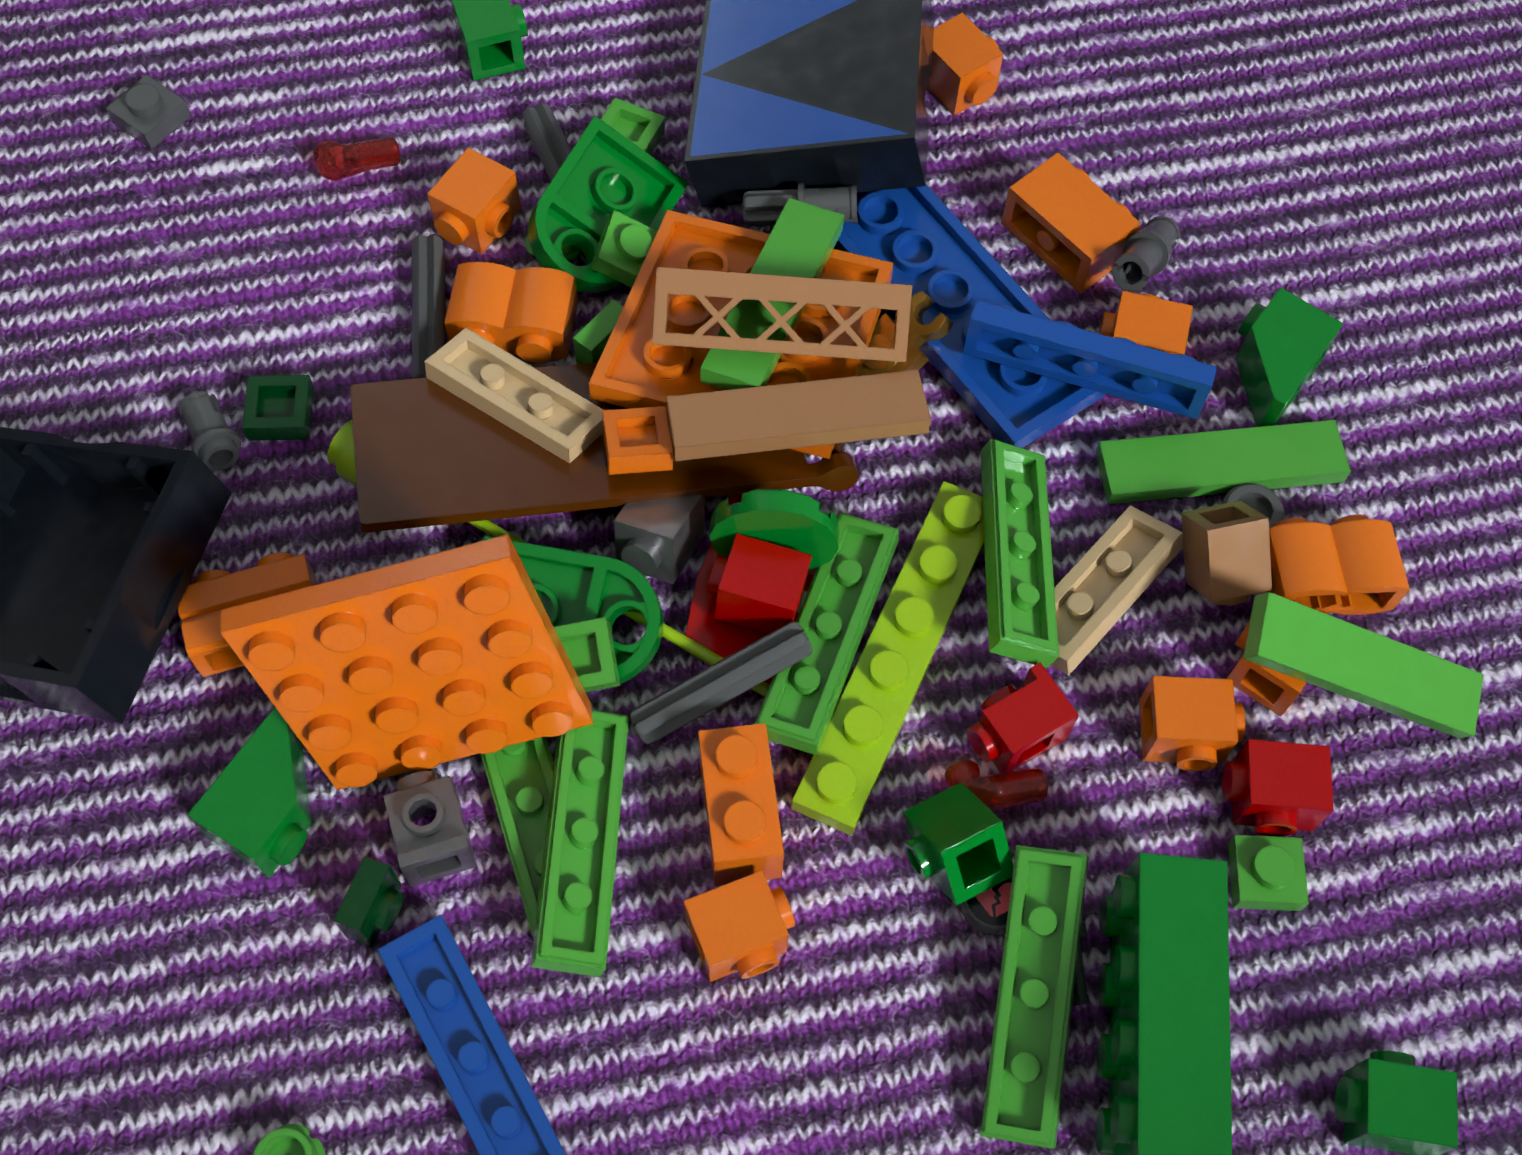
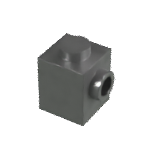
M702 495L626 503L614 520L616 559L631 565L644 576L674 584L705 535V497L702 498Z

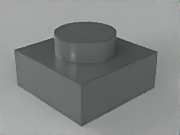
M147 74L106 107L112 123L151 150L191 117L185 100Z

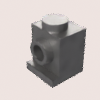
M433 771L412 773L397 782V792L383 795L398 854L399 867L411 887L477 867L459 796L451 776L438 779L437 774ZM436 813L434 820L427 825L419 826L413 823L414 819Z

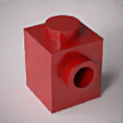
M736 533L729 557L717 554L710 574L707 591L717 594L714 618L767 634L790 621H794L805 588L812 555Z
M1248 739L1233 760L1226 762L1223 770L1222 793L1225 801L1232 802L1233 825L1255 826V831L1265 836H1287L1296 833L1297 830L1313 832L1334 811L1330 746Z

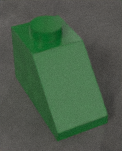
M1283 288L1278 290L1266 307L1257 302L1238 330V333L1244 336L1245 340L1235 360L1256 427L1277 424L1324 359L1344 324Z
M276 707L187 814L190 820L207 838L268 879L279 865L285 866L289 864L299 854L307 839L306 830L312 824L303 745Z

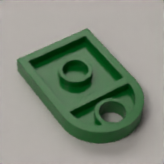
M594 116L531 212L528 223V237L532 251L542 267L561 270L574 276L577 291L601 293L612 290L622 283L590 268L606 220L616 210L658 231L667 210H673L689 183L597 116ZM570 244L578 247L586 256L587 265L576 266L570 263L564 257L561 245Z
M485 536L484 540H488L495 537ZM512 541L554 627L606 617L610 621L612 631L613 623L618 616L625 612H638L645 617L647 623L643 637L636 643L629 645L620 644L613 639L620 684L634 678L648 666L659 648L663 635L664 619L658 596L647 579L637 569L623 561L610 557Z

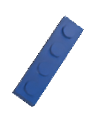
M980 300L975 302L962 352L963 354L1193 419H1197L1213 386L1217 366L1196 361L1187 355L1166 353L1138 345L1126 338L1105 336L1077 328L1069 322L1052 321L1019 312L1008 305H994Z
M442 915L431 919L377 949L479 1155H566Z

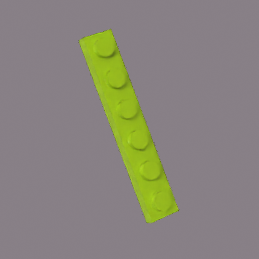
M943 481L832 715L818 755H813L793 797L792 810L850 836L853 835L984 547L982 496Z

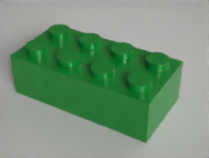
M1140 852L1124 875L1118 874L1111 894H1104L1100 905L1099 929L1101 936L1110 937V963H1102L1098 981L1100 1006L1109 1007V1034H1101L1097 1050L1099 1078L1108 1079V1108L1101 1107L1097 1115V1151L1107 1155H1232L1227 861Z

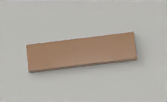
M918 370L666 396L675 461L927 434L931 424V417Z

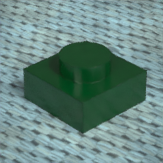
M309 375L248 376L242 429L248 441L310 439L314 386Z
M364 856L333 920L347 939L373 948L380 931L388 932L394 925L402 907L403 892L399 891L402 884L390 865Z

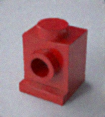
M1040 662L1029 668L1022 688L1017 690L1014 685L1005 686L983 702L981 705L983 710L979 721L967 728V736L976 754L986 763L992 761L1004 777L1065 741L1079 714Z

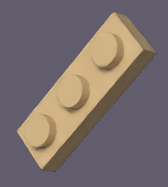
M468 328L463 329L424 361L426 378L568 463H571L603 434L602 410L604 409Z
M1131 505L1122 513L1054 587L1059 657L1051 666L1068 676L1182 550L1183 532Z

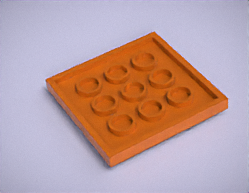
M667 210L589 381L590 399L628 409L666 406L667 411L666 396L724 390L700 382V367L710 348L652 344L657 267L750 273L770 234ZM833 249L819 278L890 284L894 263ZM669 294L667 332L693 334L713 317L696 296ZM706 297L718 311L732 300L731 298ZM806 304L794 331L803 342L820 343L839 324L823 305ZM833 306L844 320L848 319L859 309L857 307ZM870 308L850 326L867 347L869 346L881 309ZM729 312L724 316V319H725V320H726V318H727ZM717 322L703 335L717 336L722 326ZM845 331L830 343L857 346ZM782 354L766 386L858 376L864 359ZM835 444L791 448V450L830 459Z
M508 534L221 610V635L336 790L366 786L382 778L413 770L432 769L444 762L479 753H494L506 746L541 737L560 736L569 730L594 724L591 702Z

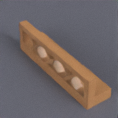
M657 267L652 344L906 362L913 285ZM669 294L696 296L713 317L693 334L667 332ZM706 297L731 298L732 300L718 311ZM743 299L759 300L776 320L758 338L740 337L724 319V316ZM769 301L796 304L781 316ZM806 304L823 305L839 324L820 343L803 342L786 322ZM833 306L857 307L859 309L848 319L844 320ZM870 308L896 310L893 348L867 347L850 326ZM718 322L730 337L703 334ZM782 327L793 341L770 340L767 338L778 328ZM845 331L857 346L830 343Z

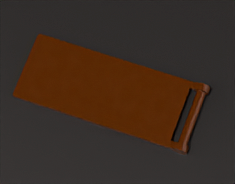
M598 362L535 368L604 410L628 409L590 399L589 381ZM426 377L358 383L350 387L360 527L363 532L618 507L632 502L702 495V498L733 495L756 489H791L819 486L830 491L840 492L853 487L859 479L855 459L852 455L846 453L843 443H836L834 445L830 459L822 457V460L811 464L806 463L803 452L791 449L675 461L673 451V470L609 475L603 434L571 463H568Z

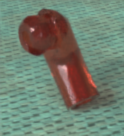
M393 137L341 145L336 141L327 140L318 144L314 149L313 159L316 163V170L321 176L332 181H340L368 170L399 165L400 150L397 141Z
M963 760L950 765L944 773L945 781L950 788L962 782L988 808H1008L1045 800L1048 794L1047 778L1039 768L981 777L980 769L976 762Z

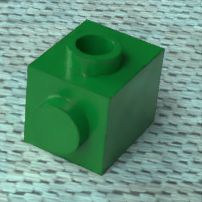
M451 0L457 34L473 81L526 69L521 37L528 36V30L520 3L511 5L509 0Z
M962 782L903 811L911 838L904 842V850L913 870L922 880L931 877L956 906L1012 877L1014 865L1002 821Z
M1371 1052L1370 1058L1346 1070L1345 1077L1339 1079L1336 1087L1335 1114L1338 1121L1344 1122V1144L1409 1155H1441L1457 1149V1072L1415 1066V1057L1403 1052Z

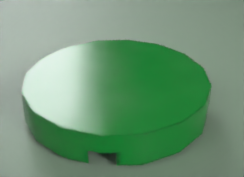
M783 489L751 490L750 492L742 493L741 502L730 505L728 503L729 498L722 501L711 515L709 537L712 548L718 554L728 557L736 533L812 555L809 570L830 562L838 551V517L832 511L828 515L821 512L820 502L805 494Z

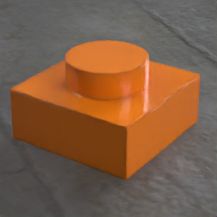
M666 406L602 410L603 435L609 475L673 470V447Z

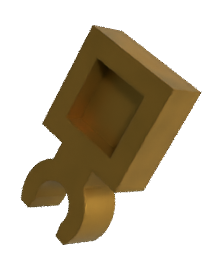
M923 291L915 294L911 299L906 362L864 360L859 375L921 369L929 359L919 347L926 341H937L946 336L951 330L953 322L943 313H940L931 323L923 325V313L932 306L934 301ZM886 313L877 321L868 347L893 348L895 320Z

